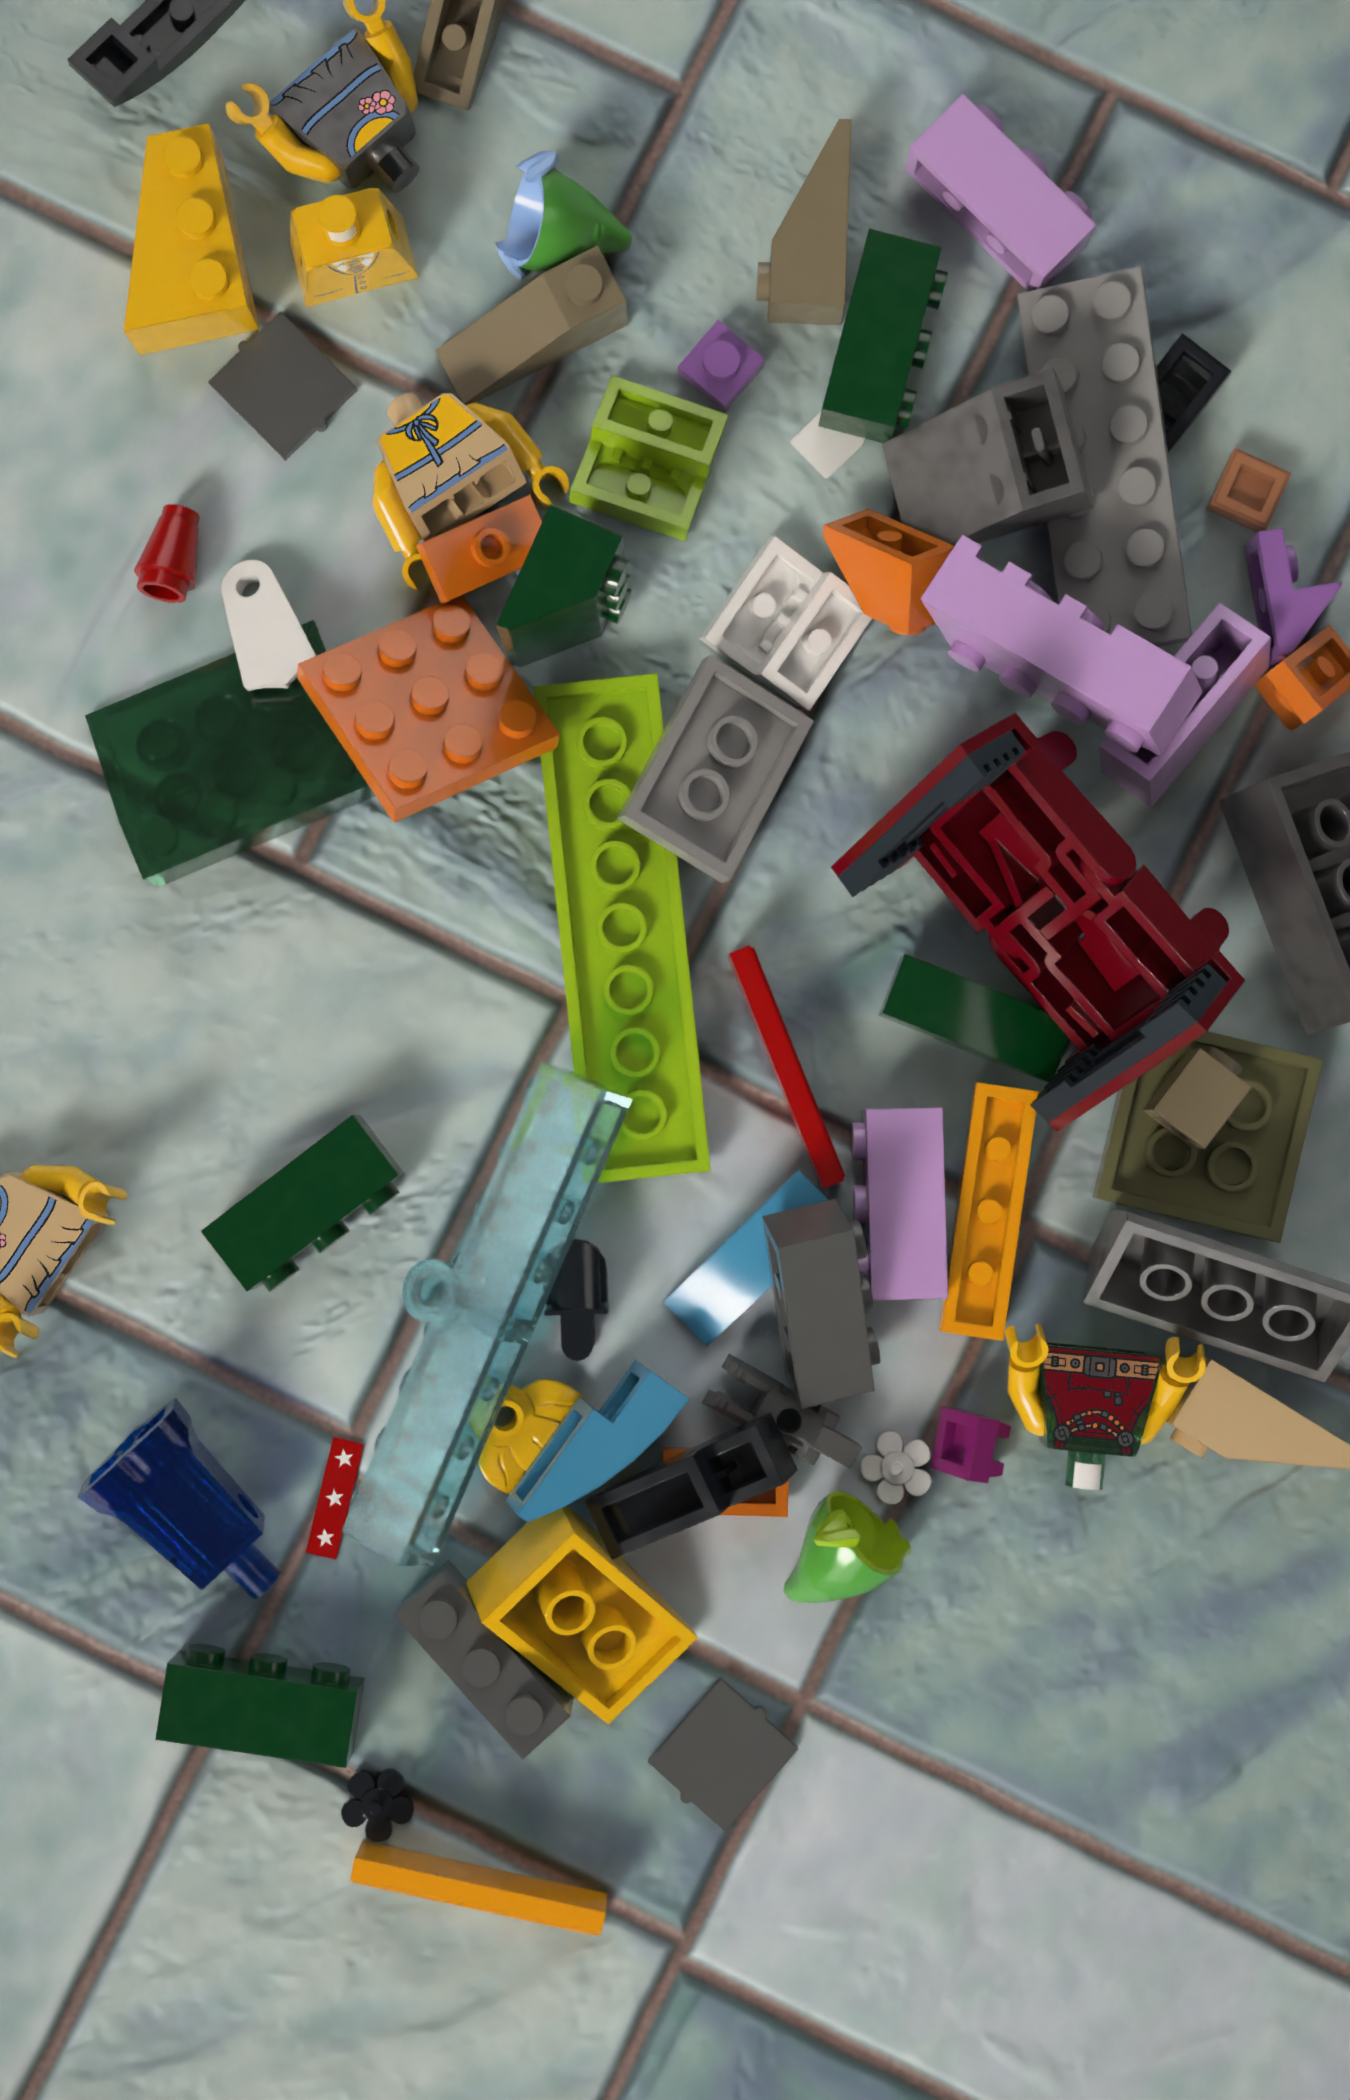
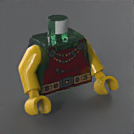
M1041 1324L1035 1325L1036 1335L1026 1342L1018 1341L1014 1326H1009L1005 1330V1337L1010 1352L1007 1393L1027 1431L1038 1435L1040 1443L1047 1448L1068 1451L1065 1485L1073 1488L1103 1490L1106 1454L1136 1456L1140 1445L1152 1442L1180 1404L1190 1382L1200 1379L1206 1369L1204 1345L1199 1344L1196 1353L1191 1357H1179L1180 1342L1178 1337H1171L1167 1340L1165 1346L1166 1363L1161 1366L1162 1356L1150 1351L1047 1342Z

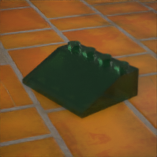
M312 620L302 624L301 626L316 656L326 652L327 648L316 622ZM236 653L85 715L118 821L143 880L157 887L375 797V794L299 680L296 678L288 689L262 688L247 691L243 686Z

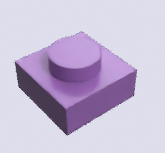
M717 320L679 364L678 374L725 413L764 368L765 359Z

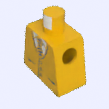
M368 188L345 195H332L323 201L300 206L291 211L289 246L306 307L419 278L403 217L379 188Z

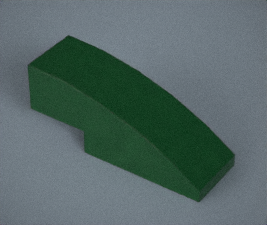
M907 954L900 957L878 1015L935 1037L934 1039L1047 1083L1055 1075L1069 1039L1046 1012Z

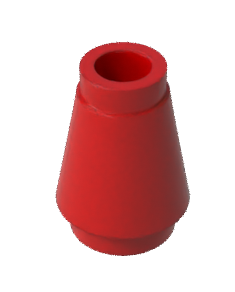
M168 504L163 507L162 514L134 568L135 574L139 577L136 587L144 595L163 602L182 603L186 600L188 591L195 589L200 516L194 510L175 504Z

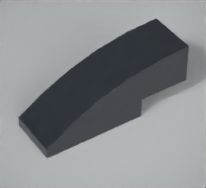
M770 1412L660 1462L590 1497L585 1503L613 1560L719 1516L730 1506L781 1486L798 1469Z

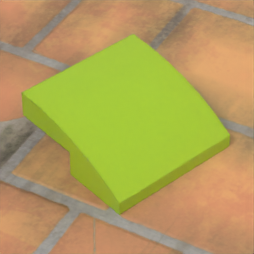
M611 375L592 424L590 441L570 489L569 502L686 542L729 414Z

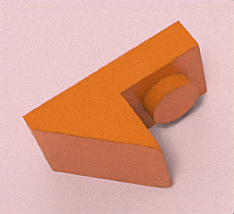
M1328 625L1261 677L1255 684L1256 690L1286 728L1295 730L1322 712L1350 688V650L1334 629Z

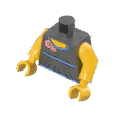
M343 0L347 14L357 21L364 22L367 28L364 36L356 27L353 28L270 102L268 95L260 86L251 83L242 84V89L254 100V111L250 116L243 114L234 102L226 103V113L229 118L237 124H252L256 128V139L290 174L326 184L338 180L347 188L354 189L375 172L393 193L403 190L417 176L419 172L418 164L403 149L416 134L412 114L417 108L418 97L413 67L392 22L382 18L386 0H374L372 9L366 14H360L357 11L353 0Z

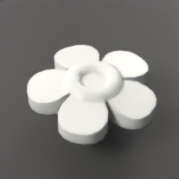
M895 1431L885 1432L876 1441L877 1449L882 1456L870 1454L862 1459L861 1473L866 1480L877 1481L883 1477L885 1478L877 1488V1495L884 1503L897 1504L904 1497V1485L907 1491L914 1496H922L931 1486L932 1480L929 1473L923 1469L915 1468L925 1465L931 1459L930 1448L922 1440L915 1439L909 1442L903 1451L904 1442L901 1435Z

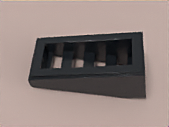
M1183 333L1157 365L1159 387L1165 380L1192 401L1184 411L1160 392L1162 410L1176 420V423L1169 431L1165 428L1168 454L1232 373L1229 368ZM1180 360L1207 380V383L1201 390L1197 389L1173 370Z

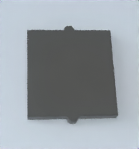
M281 311L249 342L241 341L238 344L239 352L208 381L209 385L285 461L316 431L324 432L328 427L326 421L358 391L356 386Z
M720 1677L648 1758V1763L680 1791V1799L683 1803L692 1802L726 1832L797 1752L798 1746L766 1718V1711L763 1706L758 1705L754 1707Z

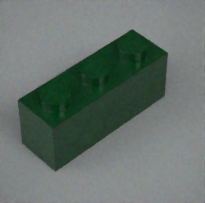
M869 228L824 398L819 427L880 443L892 439L895 425L904 428L908 427L917 393L915 390L905 388L911 366L923 369L933 332L921 329L926 307L938 310L948 272L936 269L942 247Z
M351 1115L201 1230V1232L247 1292L258 1288L262 1284L271 1292L300 1270L293 1260L311 1246H314L320 1254L344 1237L350 1231L344 1224V1221L364 1207L367 1213L371 1215L396 1197L400 1192L393 1183L403 1177L405 1173L361 1115Z
M207 1644L188 1645L187 1651L179 1650L167 1663L155 1740L346 1768L354 1753L365 1681L363 1677L350 1676L351 1669L349 1667L327 1662L314 1663L312 1670L287 1666V1658L268 1653L251 1654L250 1660L225 1657L226 1650L224 1648Z

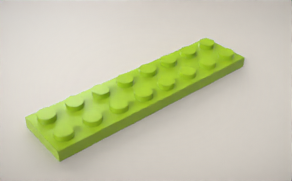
M658 673L533 686L534 698L560 733L557 748L540 756L585 1183L594 1184L711 1171L677 855L617 819L664 732Z

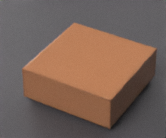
M1234 448L1228 457L1206 510L1255 532L1265 531L1290 478L1291 472Z

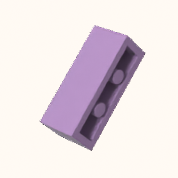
M962 94L909 148L904 170L1027 291L1047 287L1087 247L1096 227V224L1091 220L1092 215L1088 206L1075 193L1071 191L1064 193L1048 178L1047 169L1041 159L1027 148L1019 149L1003 133L1001 122L986 106L981 104L975 106Z
M1219 602L1174 656L1192 666L1202 689V694L1162 756L1142 746L1138 752H1131L1106 737L1099 745L1102 773L1152 808L1268 670L1270 665L1271 637Z
M943 1107L862 1110V1122L851 1123L852 1160H863L864 1185H853L854 1220L857 1219L859 1223H865V1242L867 1248V1256L858 1259L859 1272L867 1277L873 1300L948 1299Z

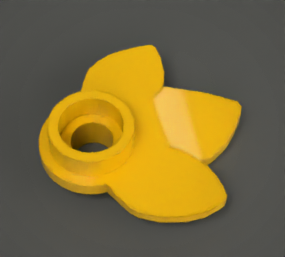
M547 1378L538 1379L522 1389L508 1383H497L482 1390L472 1404L470 1419L474 1431L482 1439L478 1464L485 1479L506 1494L511 1493L577 1399L580 1397L586 1401L585 1398L570 1385ZM505 1406L513 1408L514 1415L509 1424L505 1426L494 1425L493 1416L499 1408Z

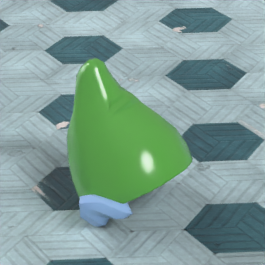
M540 151L521 161L516 166L524 174L515 197L506 240L495 243L499 256L505 266L520 282L527 276L526 269L548 271L597 245L602 255L627 251L631 245L632 235L628 229L593 194L554 168L558 164L557 151Z

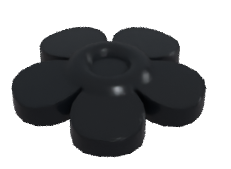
M392 1768L384 1769L378 1777L377 1785L375 1777L367 1770H360L352 1775L348 1782V1790L356 1798L347 1800L341 1809L344 1823L353 1828L362 1825L368 1819L365 1826L367 1838L374 1842L387 1840L392 1834V1821L397 1824H405L410 1821L414 1812V1802L407 1795H397L401 1792L405 1783L403 1775Z

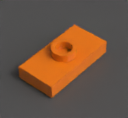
M531 495L520 498L415 545L441 604L522 568L542 524Z

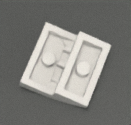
M772 536L767 538L699 639L771 690L805 711H810L872 618L863 613L849 585L832 572H821L779 538Z

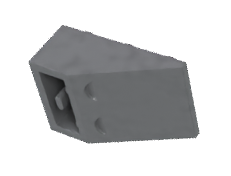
M1054 368L990 388L882 444L901 522L954 546L962 535L976 543H982L1094 507L1064 389Z

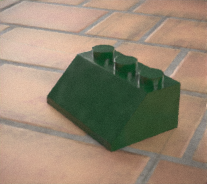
M550 504L496 624L508 661L511 664L523 667L602 636L608 621L616 624L620 622L632 594V589L628 588L631 575L627 574L630 561L625 559L623 536Z

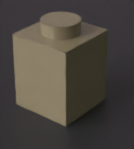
M1211 1047L1207 1053L1201 1048L1188 1050L1143 1108V1111L1192 1149H1205L1252 1087L1238 1077L1243 1068L1224 1052L1215 1047Z

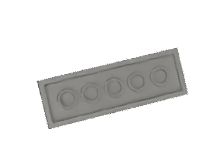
M1141 266L1018 293L1028 376L1054 368L1064 389L1094 504L1093 508L1047 522L1058 603L1067 594L1086 605L1090 611L1104 623L1103 631L1108 634L1115 625L1119 624L1157 647L1185 643L1192 636V627L1144 272Z

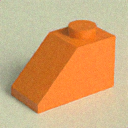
M865 509L823 525V537L865 615L888 625L891 631L902 635L920 634L926 630V627L936 624L920 598L947 559L954 545L871 509Z

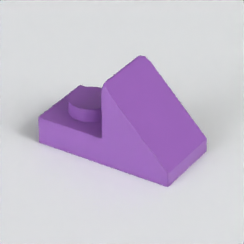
M1283 528L1259 531L1244 546L1258 629L1271 637L1269 666L1278 665L1293 653L1342 585V582L1294 589L1293 583L1297 582L1299 573L1298 559L1292 545L1286 546Z

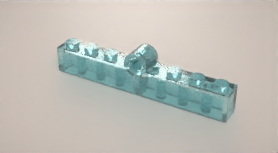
M541 1061L536 1075L525 1088L523 1106L511 1134L506 1137L500 1147L498 1154L499 1162L488 1188L475 1206L473 1213L474 1221L461 1251L457 1253L452 1262L438 1259L422 1260L415 1264L405 1277L402 1289L403 1302L406 1310L413 1318L425 1322L424 1338L412 1366L406 1371L400 1382L399 1397L387 1425L376 1438L374 1445L375 1453L362 1483L356 1488L351 1497L350 1512L342 1528V1532L397 1566L434 1565L633 1100L573 1071Z

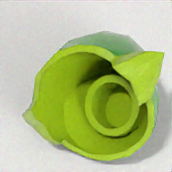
M842 1491L832 1492L818 1503L810 1517L799 1560L784 1583L783 1591L789 1599L798 1603L829 1602L861 1595L881 1587L899 1573L902 1569L903 1560L910 1555L912 1548L908 1539L901 1537L899 1526L891 1518L884 1524L868 1506L856 1497Z

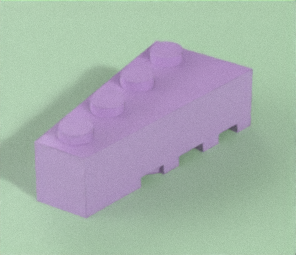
M962 535L920 598L950 645L948 654L956 662L974 672H979L984 666L1000 674L999 680L1007 688L1020 696L1031 698L1035 692L1053 701L1051 703L1052 708L1073 723L1083 725L1088 719L1106 728L1104 731L1106 736L1126 750L1138 752L1142 746L1162 756L1202 694V689L1192 666L1119 624L1115 625L1108 634L1103 631L1104 623L1090 611L1086 605L1067 594L1056 604L1051 601L1050 596L1040 586L1031 581L1032 574L1011 562H1008L1003 572L985 563L980 554L982 546Z

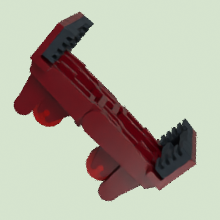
M1013 713L957 746L841 856L831 868L850 895L854 897L860 891H864L877 881L882 880L887 875L908 864L913 858H916L974 930L979 933L985 929L989 933L988 941L995 955L1078 1048L1069 1055L1064 1062L1065 1064L1057 1070L1058 1073L1050 1079L1051 1081L1046 1084L1044 1090L1038 1094V1098L1030 1104L1053 1129L1059 1131L1205 1034L1245 982V979L1219 951L1229 935V926L1225 917L1216 909L1204 908L1189 919L1145 864L1136 870V858L1131 847L1063 773V770L1072 764L1077 757V749L1073 740L1061 731H1052L1037 738L1016 713ZM1055 895L1058 896V898L1063 902V904L1067 907V909H1065V908L1061 905V903L1057 900V898L1055 897ZM1084 933L1086 936L1078 941L1077 939Z

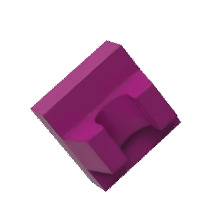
M941 1406L930 1468L967 1481L988 1483L989 1477L1002 1476L1005 1463L993 1460L994 1448L997 1437L1009 1439L1011 1426L1000 1422V1420L968 1410Z

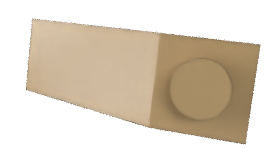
M1205 1357V1373L1197 1381L1190 1382L1180 1404L1167 1421V1423L1175 1427L1169 1439L1202 1459L1208 1449H1211L1226 1459L1350 1470V1445L1207 1357Z

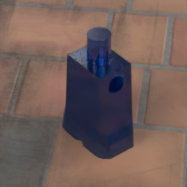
M177 1398L168 1402L144 1423L133 1429L81 1486L78 1494L79 1499L96 1512L110 1515L125 1523L201 1590L211 1583L222 1571H225L252 1599H257L274 1584L281 1573L253 1544L263 1534L265 1515L200 1442L193 1429L191 1416Z

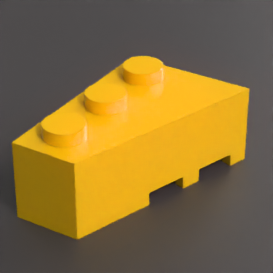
M209 123L147 136L124 324L125 335L138 354L143 355L260 330L224 158Z

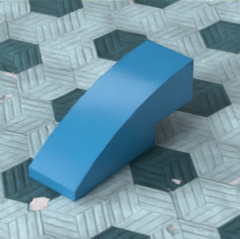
M796 1170L687 1276L663 1302L708 1346L772 1286L762 1216L828 1201V1199L799 1170Z
M635 1359L599 1411L579 1397L505 1501L526 1522L567 1506L600 1487L632 1463L667 1429L690 1399Z

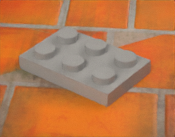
M710 654L701 661L617 819L721 883L730 881L814 720Z

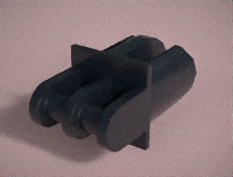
M573 1239L560 1244L550 1253L545 1265L546 1309L544 1316L560 1315L562 1351L566 1357L574 1361L584 1360L592 1352L595 1343L594 1314H608L610 1310L608 1302V1273L605 1258L597 1246L589 1241Z

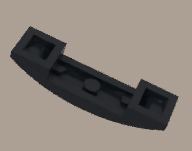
M146 0L121 25L111 17L67 59L69 66L113 107H116L143 93L178 68L218 31L245 0Z

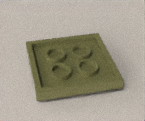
M1207 1031L1117 1091L1092 1198L1281 1243L1323 1059ZM1211 1047H1215L1227 1054L1243 1068L1238 1077L1252 1088L1205 1149H1192L1146 1114L1143 1108L1188 1050L1201 1048L1207 1053Z

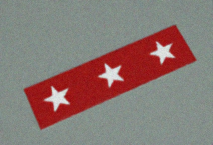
M333 1437L305 1553L337 1560L364 1447L363 1443Z

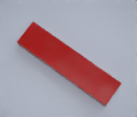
M750 945L733 951L728 955L729 962L819 1187L825 1189L843 1182V1178L846 1177L756 951Z

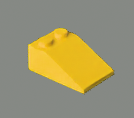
M568 1505L527 1522L466 1582L481 1623L608 1725L698 1638L695 1631L622 1556L611 1559L600 1533Z

